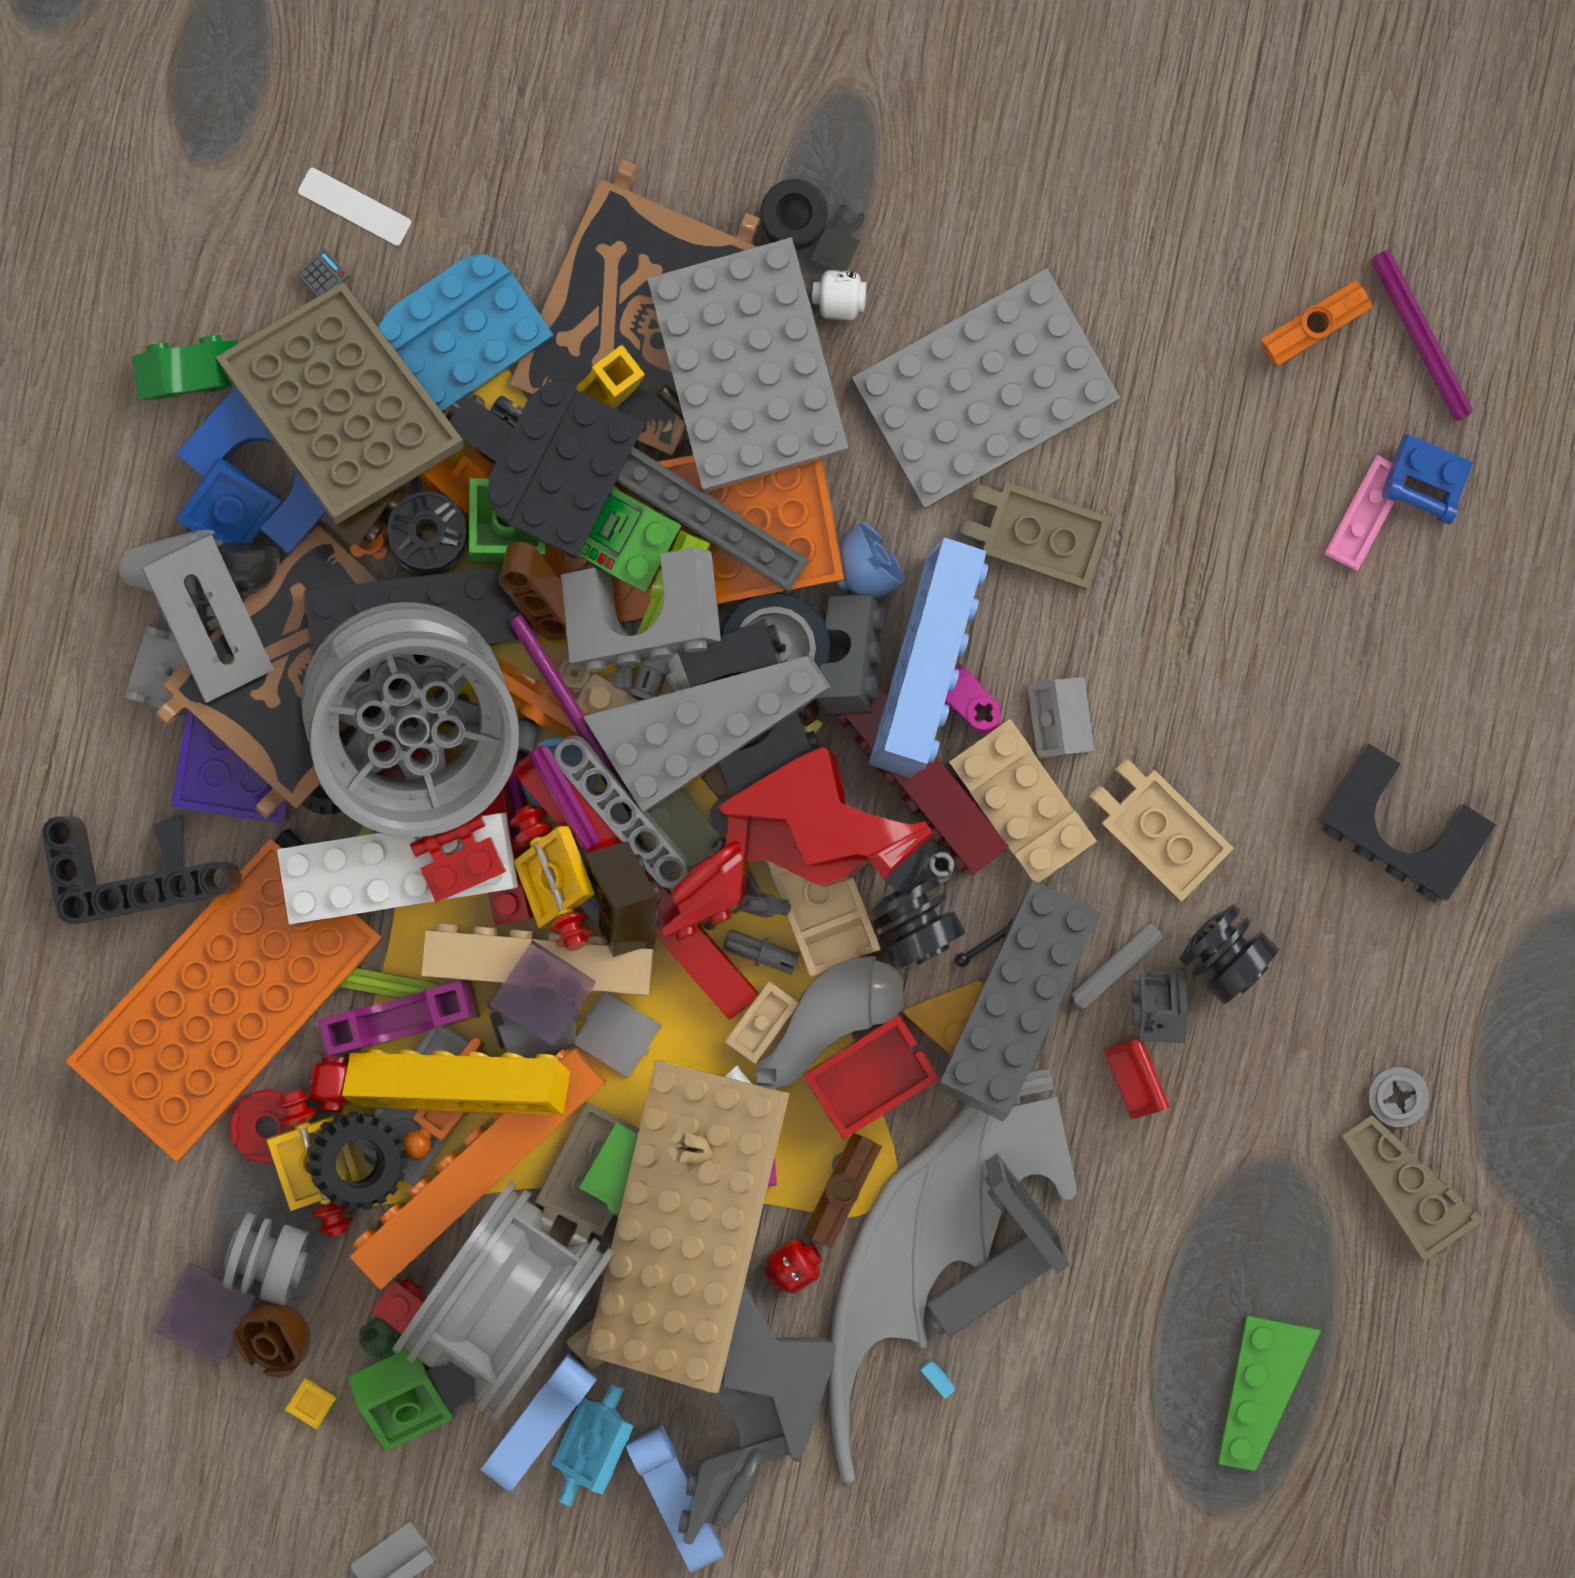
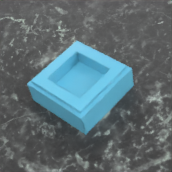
M928 1359L919 1367L920 1371L945 1399L955 1391L954 1383L933 1359Z

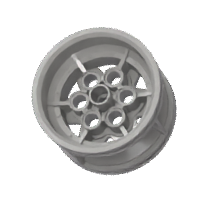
M414 602L389 603L372 607L352 616L334 629L321 643L310 661L303 681L301 710L314 768L327 795L336 806L354 821L377 832L393 836H431L447 832L472 820L494 801L507 783L516 761L519 746V725L516 709L492 649L479 632L462 618L442 608ZM413 654L426 655L428 657L418 662ZM369 668V678L359 679L358 677ZM396 678L406 679L408 683L403 689L395 691L389 688L392 680ZM466 680L469 681L476 692L477 703L458 697ZM438 685L445 688L443 694L437 698L426 696V692L432 686ZM369 706H378L382 709L380 714L373 718H367L362 715L363 711ZM339 720L357 728L345 745L339 736ZM445 720H451L456 723L455 727L449 732L437 730L438 725ZM382 740L393 743L386 752H377L373 749L375 744ZM458 745H467L459 757L446 767L444 749L453 748ZM423 747L430 750L429 754L423 759L417 760L411 757V753L417 748ZM398 764L406 779H394L376 773L384 768H390Z
M512 1180L507 1184L392 1349L397 1354L403 1348L410 1354L406 1360L411 1364L418 1358L432 1368L447 1365L450 1361L475 1379V1399L479 1401L475 1409L481 1413L486 1407L491 1409L493 1413L489 1419L495 1423L541 1361L614 1254V1251L607 1248L604 1254L598 1251L596 1248L600 1242L595 1238L590 1244L584 1241L566 1248L543 1232L542 1228L544 1226L541 1210L527 1201L531 1193L525 1190L521 1196L514 1192L517 1183Z

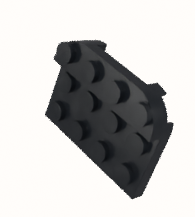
M555 382L545 384L528 399L492 469L488 483V498L491 507L497 514V517L506 525L577 560L645 424L578 391L575 385Z

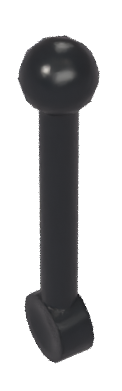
M1013 919L1008 922L1007 927L967 953H958L955 956L956 965L959 967L967 966L971 958L1004 938Z

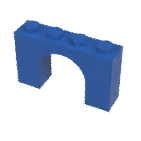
M234 388L176 453L204 477L217 457L227 461L239 448L252 442L265 441L276 443ZM295 469V479L291 493L260 528L289 555L323 522L321 518L326 513Z

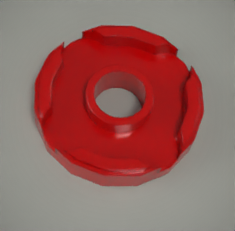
M273 1089L254 1091L241 1099L232 1111L229 1124L231 1140L239 1152L250 1161L261 1164L274 1163L266 1138L269 1137L262 1136L257 1130V1123L261 1117L271 1116L276 1120L278 1129L275 1135L294 1129V1126H288L280 1122L286 1116L284 1108L275 1107V1104L281 1101L280 1095L284 1092Z

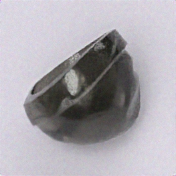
M231 542L217 547L239 595L249 596L262 591L272 582L277 574L281 555L276 545Z

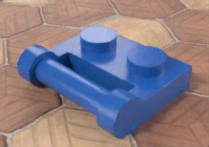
M1403 434L1383 486L1382 497L1393 502L1398 499L1436 515L1438 521L1449 525L1457 515L1458 502L1473 462L1421 439ZM1404 476L1445 492L1442 502L1403 486Z

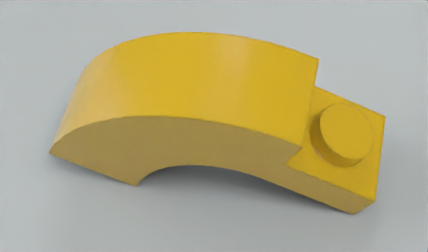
M621 345L592 366L591 372L577 385V390L615 409L639 386L645 374L624 346Z

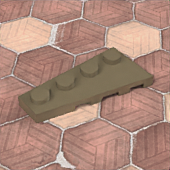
M1373 1115L1365 1117L1338 1136L1420 1262L1427 1261L1485 1221L1475 1211L1473 1212L1452 1189L1447 1188L1436 1178L1423 1162H1419L1407 1150V1147Z

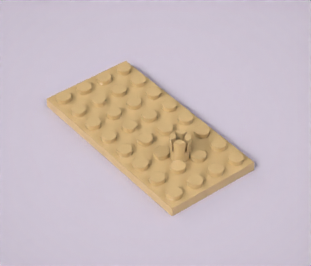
M661 1060L655 1061L611 1246L614 1254L607 1263L586 1356L707 1392L719 1393L790 1093Z

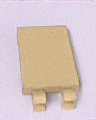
M1124 759L1115 770L1134 789L1120 803L1102 786H1098L1089 797L1108 814L1101 824L1182 902L1234 848L1154 769L1144 776L1131 761Z

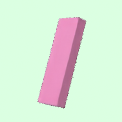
M1376 455L1323 554L1355 572L1359 570L1394 504L1393 501L1382 497L1383 486L1392 462L1379 455ZM1404 476V479L1402 481L1403 485L1407 479V476Z

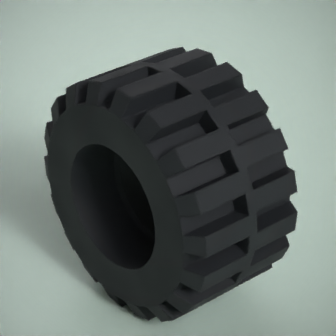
M348 1111L349 1114L347 1115L339 1113L333 1116L334 1120L331 1122H323L320 1125L321 1131L318 1134L314 1132L310 1140L313 1141L311 1148H307L306 1154L309 1157V1163L306 1164L307 1170L312 1176L311 1181L314 1186L336 1205L344 1206L350 1210H356L357 1208L364 1210L372 1209V1205L375 1203L379 1205L387 1201L385 1197L388 1194L394 1195L398 1190L395 1187L399 1180L402 1182L404 1180L405 1173L402 1172L403 1166H407V1157L403 1155V1150H405L404 1144L398 1139V1134L393 1128L371 1114H362L357 1111ZM355 1139H365L375 1147L377 1155L375 1167L363 1180L348 1182L342 1179L337 1172L336 1159L338 1153L348 1142Z

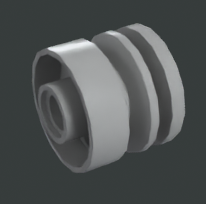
M247 1212L242 1224L235 1230L226 1254L223 1287L232 1290L237 1283L239 1275L244 1276L241 1286L242 1294H248L255 1280L262 1282L260 1299L284 1306L290 1297L292 1289L298 1287L308 1257V1253L305 1250L309 1239V1231L286 1224L276 1239L270 1237L272 1219L265 1218L259 1233L254 1231L258 1215Z

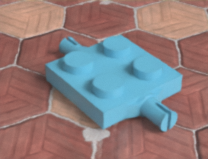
M610 1382L602 1403L584 1397L578 1404L551 1464L559 1469L566 1479L562 1492L557 1499L560 1503L572 1507L580 1486L603 1495L634 1427L633 1424L621 1418L616 1410V1406L625 1390L623 1387Z

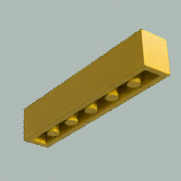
M366 1049L365 1053H350L342 1096L357 1108L563 1115L571 1072L559 1062L557 1057L549 1054H537L536 1058H524L514 1053H503L501 1057H489L480 1052H468L467 1056H455L446 1051H434L433 1055H421L412 1050H400L399 1054H387L378 1049Z

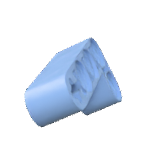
M568 1353L481 1467L480 1471L510 1493L573 1409L593 1386L598 1375Z
M660 1424L628 1440L626 1448L639 1475L643 1476L689 1571L693 1573L725 1557L723 1548L711 1524H703L692 1545L684 1543V1534L678 1533L682 1510L689 1511L692 1496L686 1495L688 1476L663 1426Z

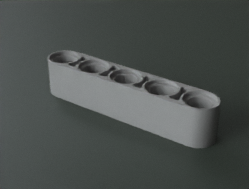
M576 735L564 738L557 746L554 758L563 774L622 842L628 841L634 854L641 855L646 870L662 887L673 888L688 874L689 863L686 856L648 812L641 811L628 788L584 738ZM567 745L579 747L583 755L582 761L575 764L567 762L563 757V748ZM592 774L604 776L607 780V789L603 792L591 790L587 783L588 776ZM623 802L629 805L632 810V817L626 821L616 819L612 814V806L614 804ZM642 831L651 832L656 837L657 845L652 849L641 848L636 839L638 833ZM666 860H674L679 863L682 872L676 878L666 877L661 871V864Z

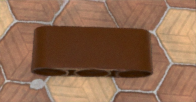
M524 542L509 544L506 548L499 574L500 585L538 634L550 640L564 639L567 636L561 580L534 546Z

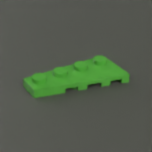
M1246 1315L1217 1461L1218 1464L1256 1471L1319 1337L1320 1329Z

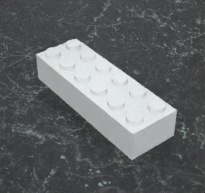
M506 813L482 816L486 826L473 833L477 842L492 837L507 872L446 899L518 887ZM376 833L277 849L289 924L435 901L420 869L434 862L430 852L415 857L410 847V843L423 837H400ZM458 838L443 845L442 848L445 855L448 856L464 849L465 846L461 838Z

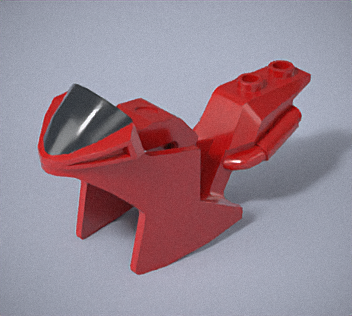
M825 747L819 748L796 758L718 807L721 813L729 815L726 845L713 856H707L673 887L674 890L671 892V896L680 914L662 929L663 934L669 938L675 936L677 941H680L698 933L696 926L710 920L713 926L732 918L733 916L730 911L740 907L742 898L745 896L748 864L760 859L770 861L823 887L850 880L867 863L871 862L886 884L910 895L924 868L932 831L926 821L915 824L901 823L848 807L837 757L834 753H829Z

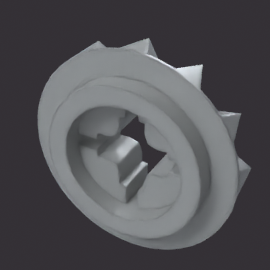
M1388 1068L1375 1077L1369 1089V1106L1378 1120L1392 1127H1406L1414 1124L1424 1115L1428 1107L1429 1092L1425 1081L1419 1074L1408 1068ZM1392 1082H1395L1400 1091L1414 1092L1403 1100V1113L1396 1103L1383 1102V1100L1393 1095L1392 1088L1394 1086Z

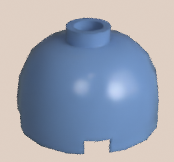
M864 522L849 530L838 542L845 580L837 581V583L845 592L851 589L856 595L872 594L874 598H879L901 586L905 581V577L893 552L890 551L887 554L880 545L884 541L882 537Z

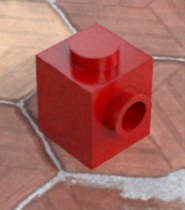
M397 1277L372 1309V1312L402 1334L426 1300L422 1296L424 1290L409 1278L402 1281Z

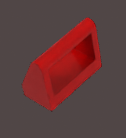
M1139 1035L1103 1049L1131 1119L1157 1113L1170 1107L1144 1041H1139Z

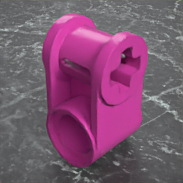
M959 663L954 668L959 670L956 686L952 692H947L945 704L949 705L953 712L958 713L975 731L984 734L990 733L1000 724V707L983 689V686ZM979 707L983 710L989 707L992 708L991 717L993 720L989 723L986 720L978 723L976 721L978 718L976 709Z

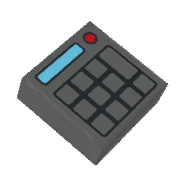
M325 248L319 251L296 272L317 297L345 282L350 277Z

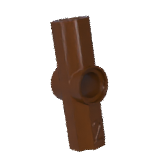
M857 1133L850 1136L804 1229V1235L830 1248L833 1247L854 1203L858 1199L864 1182L882 1148L881 1145ZM844 1179L852 1184L853 1193L850 1198L839 1200L833 1196L831 1189L836 1181Z

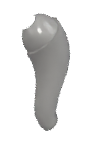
M876 956L856 957L834 964L816 976L802 994L787 1030L773 1053L757 1061L756 1085L771 1089L790 1085L808 1069L826 1047L838 1038L856 1030L872 1028L874 1024L885 1023L895 1017L903 1008L904 978L900 972L886 962L877 961Z

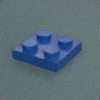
M217 457L176 515V521L193 531L199 529L213 530L215 532L212 534L214 539L222 540L225 550L240 559L261 530V526L269 519L281 502V495L220 457Z

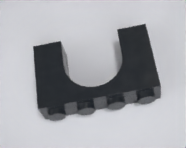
M765 618L721 634V641L707 644V650L685 652L684 649H680L677 652L690 687L730 673H746L788 661H781L776 648L782 645L778 631L774 624L768 626ZM806 706L775 725L772 731L762 740L744 746L719 763L730 794L750 787L796 758L821 748L814 730L808 732L803 718L808 717Z
M1365 744L1317 818V821L1324 825L1321 831L1338 842L1344 837L1355 844L1352 851L1369 862H1372L1374 858L1380 860L1387 865L1384 871L1396 880L1403 883L1408 878L1419 885L1416 892L1429 901L1435 903L1438 898L1442 901H1448L1496 824L1463 804L1458 806L1438 839L1427 849L1417 853H1405L1392 848L1383 840L1377 830L1375 808L1379 797L1401 763L1371 744Z

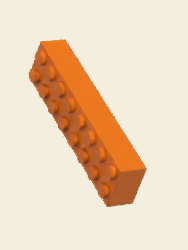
M577 1047L571 1052L562 1049L555 1056L571 1072L563 1115L493 1113L491 1116L496 1122L488 1129L483 1125L479 1126L463 1141L468 1147L460 1155L455 1150L452 1151L435 1167L440 1173L432 1181L428 1176H425L408 1192L412 1199L405 1206L398 1201L380 1218L384 1225L377 1232L370 1227L352 1244L356 1251L350 1258L380 1290L607 1081Z

